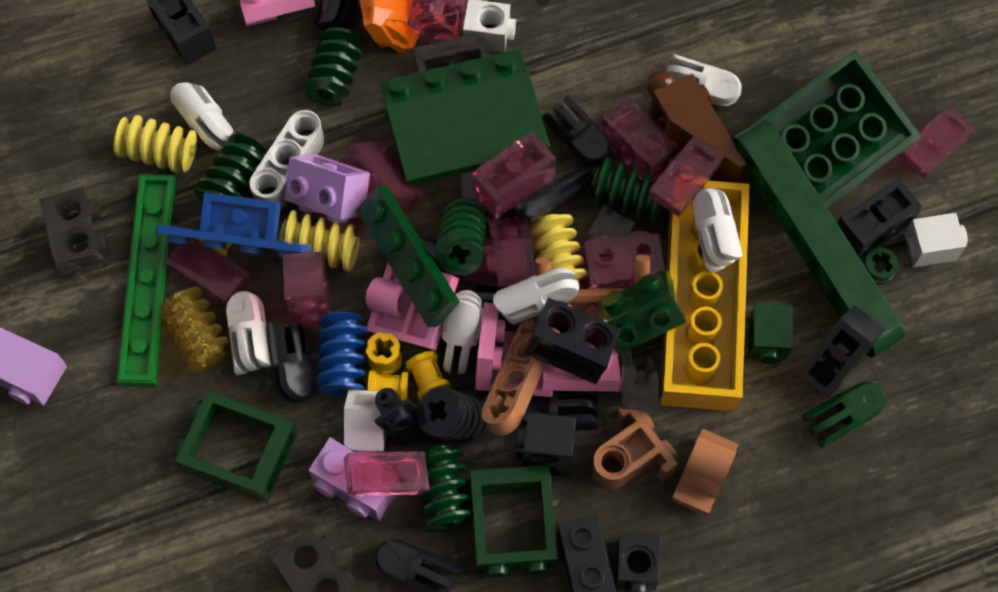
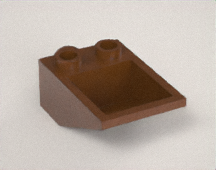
M657 71L651 74L646 83L647 91L652 97L647 126L663 154L702 180L741 183L747 163L712 107L711 97L707 88L703 84L699 85L693 74L677 81L674 80L671 74L665 71Z

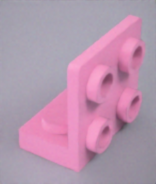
M484 302L475 390H491L516 332L505 331L506 320L498 319L499 311L494 303ZM523 352L521 358L528 357L529 355H526ZM540 376L533 396L551 397L553 391L542 390ZM524 378L513 380L507 389L518 387Z

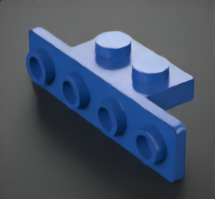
M204 193L200 229L171 225L156 226V233L168 235L167 242L190 244V238L204 239V247L226 249L227 243L241 245L240 252L263 254V248L277 249V257L300 259V253L312 252V245L277 240L281 202Z

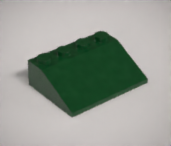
M519 49L379 82L385 115L407 186L551 152L529 72Z
M856 49L749 126L751 127L765 119L776 128L826 207L830 206L922 137Z

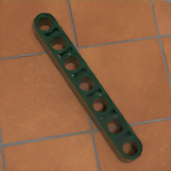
M763 119L733 137V142L747 163L745 171L839 317L841 318L856 305L886 329L866 355L870 358H875L904 339L905 330L899 318L776 128L768 120Z

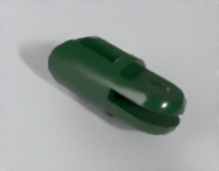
M865 381L835 395L804 413L801 417L806 422L835 406L836 413L809 428L811 434L816 435L841 420L846 424L817 442L822 449L878 416L885 407L886 397L884 390L877 384Z

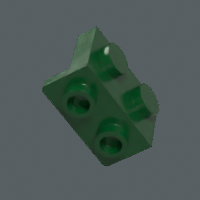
M666 269L657 274H648L642 277L636 284L621 291H612L602 300L598 301L599 317L607 320L611 325L621 328L614 347L617 353H623L686 322L685 315L675 299L673 280Z

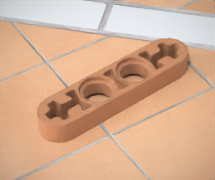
M538 315L520 323L483 406L482 419L496 435H507L519 426L545 367V362L531 356L521 358ZM550 327L553 331L559 333L556 328ZM524 378L518 387L507 389L513 380Z

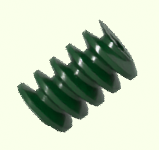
M334 27L322 31L319 37L320 43L316 47V55L311 62L312 67L308 72V80L304 84V92L314 102L330 107H340L342 105L340 98L348 97L350 94V88L347 85H351L354 81V76L351 73L356 72L358 68L355 61L361 58L362 54L359 49L365 46V39L355 31Z
M232 132L229 137L230 142L225 143L221 148L222 154L215 157L213 160L214 166H209L206 170V177L200 179L198 189L194 190V194L202 202L204 193L242 197L237 192V189L250 190V184L245 180V177L251 179L255 172L253 165L259 166L263 160L260 155L265 154V148L257 140L244 133Z
M606 157L593 177L587 198L595 191V202L601 204L609 196V208L615 209L622 202V213L628 215L636 207V219L642 220L650 213L649 223L655 226L670 193V190L668 192L664 191L665 180L661 179L653 187L651 186V174L647 173L641 181H638L636 168H633L625 176L623 175L624 163L620 162L614 170H611L610 158Z
M466 197L456 198L448 202L441 211L435 255L440 266L447 272L455 275H468L475 272L483 261L487 214L483 205L475 199Z
M430 446L414 452V456L419 458L415 463L416 470L421 473L418 477V485L424 489L420 493V499L423 503L427 504L422 508L423 517L430 519L424 524L425 531L441 533L463 527V520L473 516L472 510L461 509L460 505L470 501V495L458 493L459 489L468 485V480L456 478V474L466 470L465 464L454 463V459L464 455L463 449L450 446Z

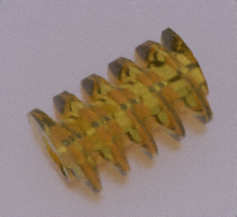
M191 287L179 291L167 298L160 307L162 319L168 323L167 328L170 334L174 335L177 347L181 348L180 353L183 359L187 360L190 372L195 374L209 371L224 363L229 357L228 352H222L229 344L228 338L218 337L223 331L221 325H211L215 321L216 316L214 312H205L210 306L209 302L206 299L198 300L203 294L201 287Z

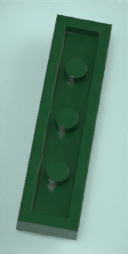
M376 185L356 211L427 327H438L460 301L388 186Z

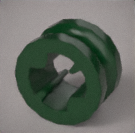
M878 247L872 249L867 254L863 264L875 283L883 285L893 279L899 267V260L891 250ZM879 260L886 263L885 269L881 273L874 269Z

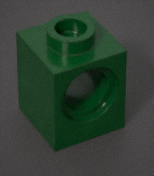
M754 303L749 315L748 358L759 359V362L764 364H777L782 360L786 361L793 348V305Z

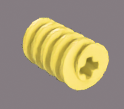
M135 115L131 123L128 122L127 117H123L120 120L114 137V153L116 156L121 158L128 156L130 160L136 162L142 160L144 164L150 166L156 164L158 168L164 170L170 168L171 172L174 173L182 171L186 173L190 169L197 149L196 131L191 130L186 139H184L183 128L179 126L170 135V126L165 122L156 131V120L151 118L147 121L145 127H142L143 118L140 115Z
M291 210L287 219L284 220L278 236V240L312 245L311 253H300L302 261L306 262L314 257V262L317 265H323L328 259L330 268L336 269L342 263L345 272L352 270L360 244V238L354 236V226L352 224L348 225L344 233H340L339 223L335 221L329 230L326 229L324 217H320L315 226L311 225V214H306L301 223L297 222V211Z
M550 214L529 222L527 225L530 229L529 238L533 242L532 250L537 256L536 259L541 257L549 258L551 270L567 268L573 271L577 276V282L587 277V270L575 269L583 264L584 258L581 255H572L580 250V243L570 241L577 235V231L574 228H566L573 223L571 215Z

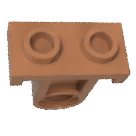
M632 402L619 409L616 419L617 424L621 428L627 423L629 427L596 450L592 463V477L594 481L604 489L616 490L656 463L660 467L657 477L661 482L674 475L678 466L676 462L678 459L677 453L667 440L661 441L652 430L654 424L649 415L643 409L637 410ZM607 459H614L621 464L622 470L617 473H609L603 468L601 463Z
M702 429L671 501L708 517L733 462L739 444Z

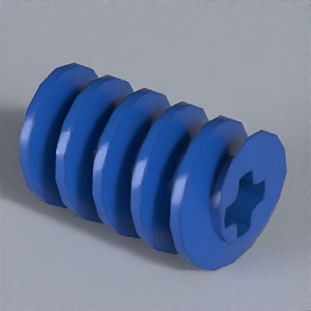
M331 312L323 315L320 319L323 329L319 333L322 344L319 346L318 352L322 358L317 363L318 370L321 373L318 374L316 381L317 385L320 386L319 392L323 394L346 397L348 390L365 391V386L354 383L355 380L366 377V372L355 368V366L363 365L367 361L365 356L356 354V351L367 349V342L359 340L357 337L368 334L367 327L358 325L362 317L357 313Z

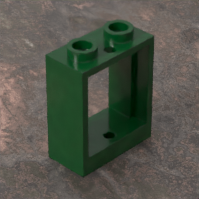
M207 391L203 401L199 400L192 410L190 420L193 423L187 436L182 435L174 451L176 464L184 473L268 503L298 435L294 422ZM216 410L273 430L252 479L195 458Z
M550 465L471 470L477 573H485L487 578L506 577L510 575L509 571L525 570L527 575L549 573V568H555L558 560ZM541 491L546 550L486 554L482 495Z

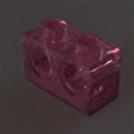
M413 0L407 24L433 45L460 39L468 0Z
M627 96L602 116L600 129L608 136L612 150L631 170L633 168L637 169V176L641 180L648 173L651 174V182H653L674 165L678 144L630 96Z
M321 251L282 254L284 298L293 324H304L305 328L320 326L321 317L330 313L329 280Z

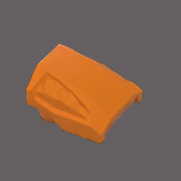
M359 0L364 27L381 49L391 47L399 54L413 49L422 32L415 0Z

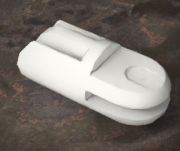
M672 54L670 59L672 65L668 66L666 72L671 74L675 81L693 74L699 85L703 84L707 88L711 97V104L729 106L740 97L741 82L730 71Z
M178 83L172 88L170 92L171 102L188 123L190 129L196 131L209 147L220 151L225 143L230 142L229 137L234 131L223 117L221 108L203 86Z
M716 188L701 189L693 200V214L705 265L708 271L714 273L740 259L743 253L726 194Z
M567 268L554 269L497 291L493 296V303L507 321L515 325L539 315L548 297L563 302L572 300L579 292V283L573 271Z
M470 290L460 291L455 294L460 303L444 319L441 336L447 342L443 369L447 373L451 372L456 346H462L457 375L466 373L470 349L472 346L477 345L480 340L483 316L482 300L477 293Z
M239 291L231 296L226 307L233 368L236 375L272 366L262 301L251 292Z

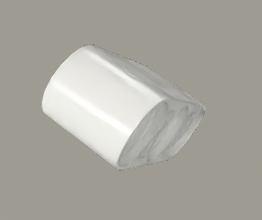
M300 110L290 117L250 179V189L254 199L281 202L280 210L285 206L287 201L284 200L289 165H282L280 163L292 156L319 154L324 144V135L321 121L317 114L309 110ZM305 130L314 131L312 134L308 136L299 135L302 131ZM267 187L276 188L273 193H261Z

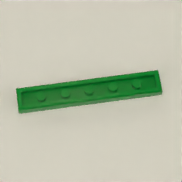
M139 174L116 381L119 386L157 387L171 242H167V234L156 233V226H173L177 191V178L175 175Z

